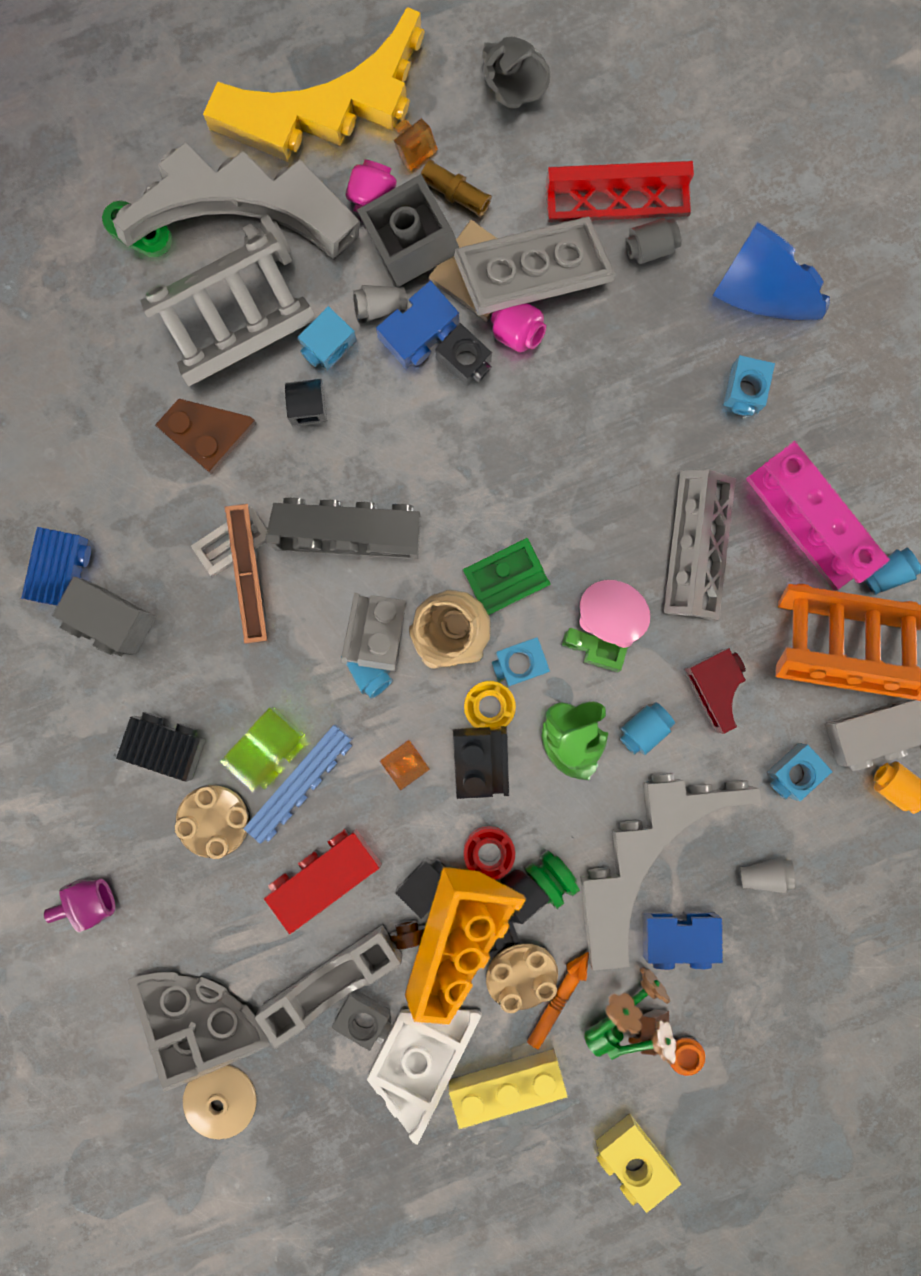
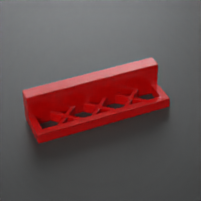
M693 161L548 167L546 179L548 223L568 222L585 217H590L591 221L689 217L691 214L690 182L694 176ZM681 189V206L668 207L658 197L665 190ZM650 190H658V191L654 194V193H653L652 191H650ZM630 191H640L649 200L642 208H632L623 199ZM604 192L614 202L607 209L597 210L588 200L595 193ZM580 193H587L584 197L580 195ZM569 194L578 204L571 211L556 212L555 195ZM619 205L622 209H615V207Z

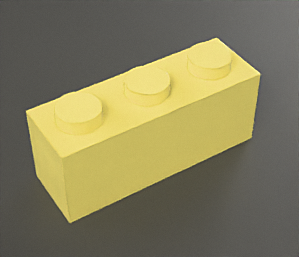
M554 1049L453 1078L449 1081V1095L459 1129L568 1097Z

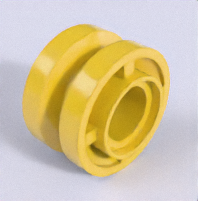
M481 682L475 685L465 698V715L470 724L475 728L490 727V730L501 729V726H508L515 715L516 703L514 696L505 685L499 682ZM486 696H493L500 703V710L494 717H485L479 710V703Z

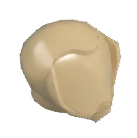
M447 590L431 595L416 608L413 624L409 627V634L417 653L422 657L423 663L429 668L475 663L483 657V650L491 638L490 617L483 604L469 593Z

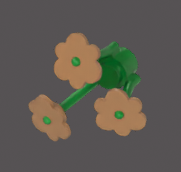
M642 967L640 972L642 973L643 980L641 985L643 989L632 998L626 993H622L619 996L617 994L610 995V1004L606 1007L608 1017L585 1030V1041L589 1050L597 1057L608 1054L613 1060L623 1054L655 1049V1052L661 1056L663 1061L666 1060L668 1064H674L676 1061V1042L673 1038L671 1026L667 1021L659 1020L656 1022L657 1030L653 1032L652 1040L620 1045V1042L624 1039L623 1032L629 1030L636 1034L642 1029L639 1020L642 1017V1012L636 1007L639 1002L648 995L652 999H662L666 1004L671 1002L665 987L658 981L655 974L650 969Z

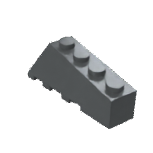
M283 498V503H273L265 542L275 551L418 559L421 514L420 511H413L414 506L408 504H392L391 510L377 509V503L356 502V507H341V501L320 500L319 505H305V499Z

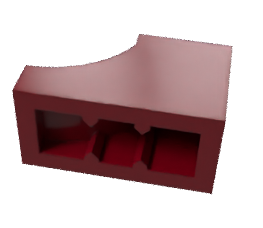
M727 648L684 669L716 732L721 734L737 728L732 711L733 697L738 686L746 681L743 675L746 668L737 652L732 653L730 648Z

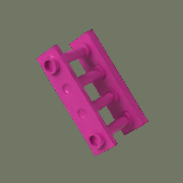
M796 441L792 442L746 478L747 482L834 591L839 590L852 579L857 584L862 583L890 561Z

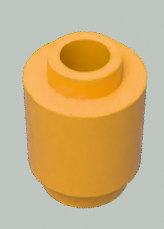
M898 761L891 764H883L874 775V781H876L874 785L875 791L902 811L909 810L913 814L921 811V778Z

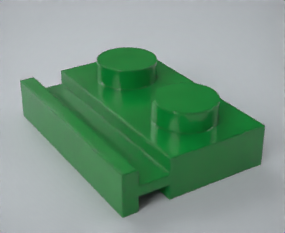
M528 537L462 569L476 599L483 604L488 615H492L551 585Z

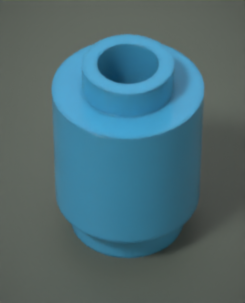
M655 702L651 707L646 705L621 727L624 735L620 739L634 755L638 751L646 755L671 733L670 728L675 725V721L659 703Z

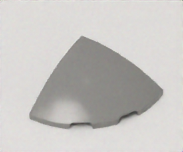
M175 972L151 973L128 979L149 1050L164 1092L214 1072L270 1046L267 1036L254 1018L255 1015L249 1007L241 1004L230 995L225 987L203 977L196 979L188 976H179Z

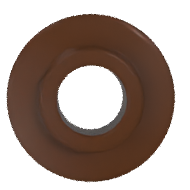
M416 920L395 925L396 931L390 934V939L395 941L396 949H407L420 945L425 926H418Z

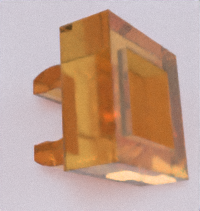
M422 118L413 125L406 119H403L393 127L394 131L399 135L393 141L402 163L410 171L438 150L431 128Z
M410 739L380 760L400 791L430 770V767Z

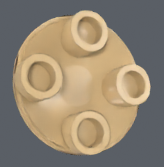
M218 785L203 786L189 793L179 805L175 820V833L183 845L192 853L205 858L220 859L232 853L244 841L247 835L244 827L249 823L248 810L243 800L232 790Z
M517 944L501 951L488 967L486 974L488 992L493 1000L501 1006L502 1010L507 1013H515L518 1010L535 1007L542 1002L552 1000L557 993V964L553 956L540 946Z

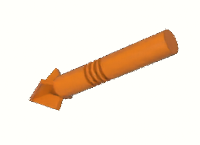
M589 952L566 964L568 972L557 989L556 996L548 1004L527 1040V1043L533 1048L540 1049L579 981H586Z

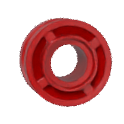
M482 826L470 833L465 841L463 853L468 870L478 871L497 880L505 876L513 867L515 848L510 836L504 830L495 826ZM492 843L500 849L496 860L485 862L479 857V850L484 844Z

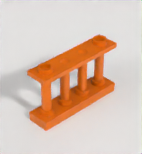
M807 584L787 585L778 601V608L793 610L792 648L786 647L776 664L777 678L921 701V668L917 666V630H921V605L913 601L900 602L813 588ZM808 613L829 616V654L813 652L808 649ZM844 619L865 622V660L850 658L844 655ZM880 624L901 628L902 666L887 664L881 661Z

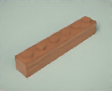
M248 503L225 506L244 644L267 641Z

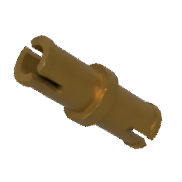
M429 160L423 167L421 175L426 184L445 194L447 201L451 203L456 201L475 212L479 217L486 212L492 196L466 182L465 176L460 173L454 175L436 164L433 160Z

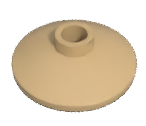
M227 1065L187 1084L183 1095L185 1117L191 1127L205 1137L211 1139L233 1137L242 1132L252 1120L257 1102L255 1088L243 1071L234 1066ZM213 1100L221 1101L224 1109L215 1111L211 1106V1102Z

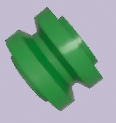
M547 850L540 855L542 862L540 866L531 863L524 869L528 876L550 898L547 904L551 903L555 909H559L564 904L563 895L565 893L573 897L580 889L576 884L575 876L557 855L554 856Z

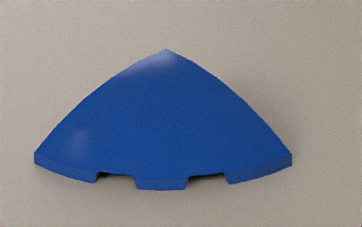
M759 222L756 223L712 295L734 307L778 319L819 320L825 316L830 305V296L820 292L824 281L816 269L807 264L800 266L793 256L795 248Z

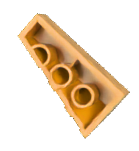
M443 867L405 992L414 1022L447 1025L451 1023L473 987L471 981L478 969H484L489 961V951L498 937L503 938L509 928L508 920L515 909L519 911L525 902L524 895L478 871Z

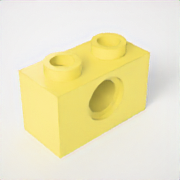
M628 1114L596 1140L600 1153L596 1158L609 1176L614 1173L623 1183L619 1187L627 1200L633 1206L639 1203L646 1213L682 1185L675 1170L631 1114ZM633 1159L644 1161L643 1166L636 1171H630L626 1169V1166Z

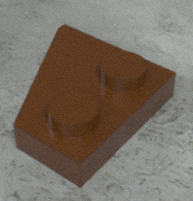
M178 398L155 426L212 475L256 425V421L250 416Z

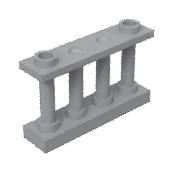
M272 232L266 235L258 233L249 237L244 243L245 246L168 286L158 285L153 287L145 294V298L140 300L147 318L160 313L182 351V360L178 361L177 365L188 387L316 319L304 296L298 299L292 297L273 260L271 253L281 249ZM258 261L280 303L276 311L266 316L260 314L238 272ZM224 278L248 320L245 327L234 333L226 328L205 289ZM191 295L215 336L214 343L203 349L195 347L172 306Z

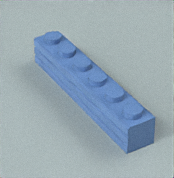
M334 724L244 827V830L260 844L265 840L269 842L276 835L277 831L275 828L279 823L284 825L290 819L292 808L295 805L299 808L308 798L305 796L306 792L310 788L314 791L322 782V779L319 777L325 771L329 773L336 766L337 762L335 759L338 755L342 754L344 756L352 747L350 744L352 738Z

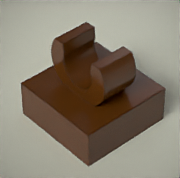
M655 1009L645 1015L642 1014L641 1019H639L642 1025L641 1035L630 1036L628 1042L634 1044L652 1040L653 1032L657 1030L656 1022L662 1020L669 1023V1011ZM655 1049L641 1051V1054L658 1055Z

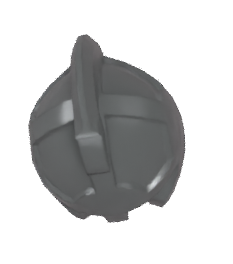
M505 37L499 43H484L482 52L484 76L488 86L496 92L495 98L500 103L509 108H518L523 102L535 101L545 93L550 83V69L542 54L532 44L517 37Z

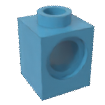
M329 306L298 336L303 347L300 353L314 367L320 363L327 371L357 341L355 331Z
M739 355L731 367L723 406L732 407V412L744 416H752L754 413H759L767 403L775 363ZM741 381L752 383L756 390L755 395L745 394L740 386Z
M538 637L497 651L495 653L497 660L491 662L498 682L505 680L507 687L550 672ZM515 653L525 655L529 661V667L523 674H516L509 668V659Z
M798 743L767 771L773 778V781L770 783L773 789L783 799L786 800L790 797L797 801H802L833 772L808 744ZM799 764L803 768L804 776L799 783L793 784L789 776L790 770L793 766Z

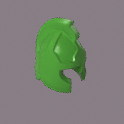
M589 701L575 707L562 702L552 705L547 710L546 721L543 723L542 729L543 745L550 761L563 774L572 778L589 781L591 775L596 772L598 767L597 761L605 750L608 732L599 729L597 724L606 716V710L602 704Z

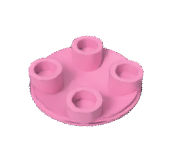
M617 580L596 582L586 589L581 598L580 626L586 632L593 633L603 641L627 648L634 641L641 638L649 627L650 610L646 600L635 588Z

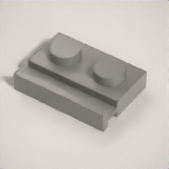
M354 593L342 652V663L353 662L358 663V666L395 671L406 600L370 595L369 598L360 596V593Z

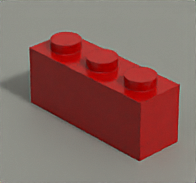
M345 829L327 841L331 848L319 856L316 851L312 852L298 863V866L301 868L300 871L290 878L285 872L268 885L271 892L265 896L264 900L289 935L380 869L382 863L357 829L350 834Z

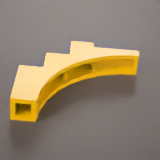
M407 7L394 31L374 54L352 71L328 83L304 90L270 93L244 90L217 81L203 113L209 129L286 162L291 152H296L299 149L303 138V131L338 146L341 145L345 135H351L356 123V116L393 131L397 120L405 118L410 99L406 97L405 80L411 62L408 60L412 50H419L425 30L421 28L420 12Z

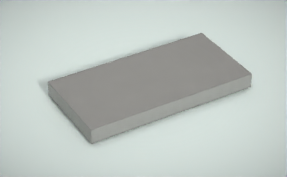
M590 217L456 248L454 258L478 315L613 282L615 272Z

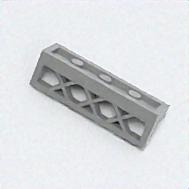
M710 469L680 471L664 613L719 620L736 478ZM717 483L722 484L719 501L716 497ZM713 520H715L717 524V531L715 536H713V533L711 531ZM709 556H711L713 560L712 570L710 572L707 568ZM705 592L709 596L707 610L702 609Z

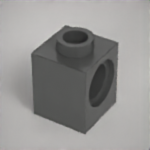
M355 990L348 995L334 1019L331 1029L370 1051L375 1041L380 1044L383 1043L392 1027V1024L388 1022L390 1009ZM361 1013L369 1014L375 1024L370 1028H361L356 1024L355 1017Z

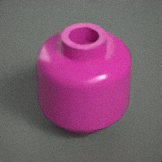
M366 159L363 164H357L353 167L345 196L348 201L355 204L354 212L358 213L357 209L395 189L397 181L390 174V167Z
M529 303L494 311L491 316L494 338L517 352L536 348L546 332L543 313Z

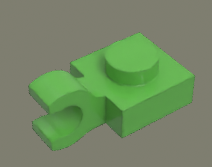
M569 628L568 632L565 631L561 644L570 649L586 651L584 662L617 673L622 670L627 648L603 641L593 633L590 635L573 628Z

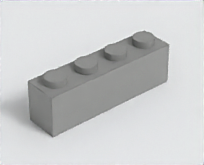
M906 699L825 723L837 765L850 766L851 771H856L873 766L872 759L885 756L887 761L907 756L906 749L920 746L921 749V701Z

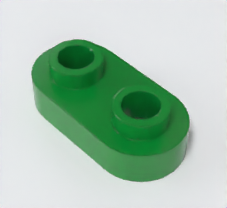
M126 201L110 203L102 214V222L105 229L113 238L120 242L122 241L117 236L113 220L122 207L130 204ZM165 225L154 230L157 232L155 238L148 240L145 235L130 245V247L146 256L160 257L170 249L172 236Z

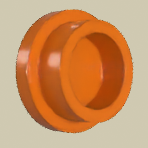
M683 1037L675 1041L676 1061L674 1064H670L675 1072L684 1076L698 1073L705 1063L703 1047L692 1038Z

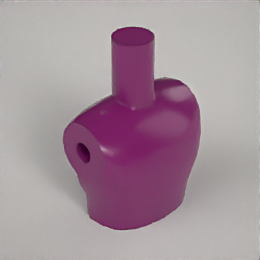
M104 879L78 880L69 883L59 889L62 904L45 909L44 919L47 923H52L68 918L72 927L77 932L85 931L114 914L116 907L112 891Z

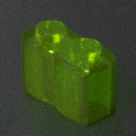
M269 707L225 755L220 763L252 792L259 786L265 790L280 774L275 768L284 759L290 763L304 748L300 741L305 735L274 707Z

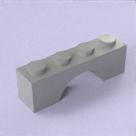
M381 925L262 1005L254 1018L273 1047L277 1048L305 1029L313 1020L336 1002L353 991L372 984L399 966L403 955L399 949H396L394 941H391L390 935L384 926Z

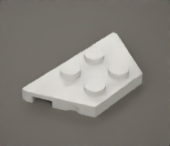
M410 1009L400 1010L370 1070L367 1081L375 1092L385 1100L386 1107L394 1118H398L409 1133L408 1137L413 1143L418 1145L482 1016V1012L478 1010H458L451 1023L447 1025L414 1022Z

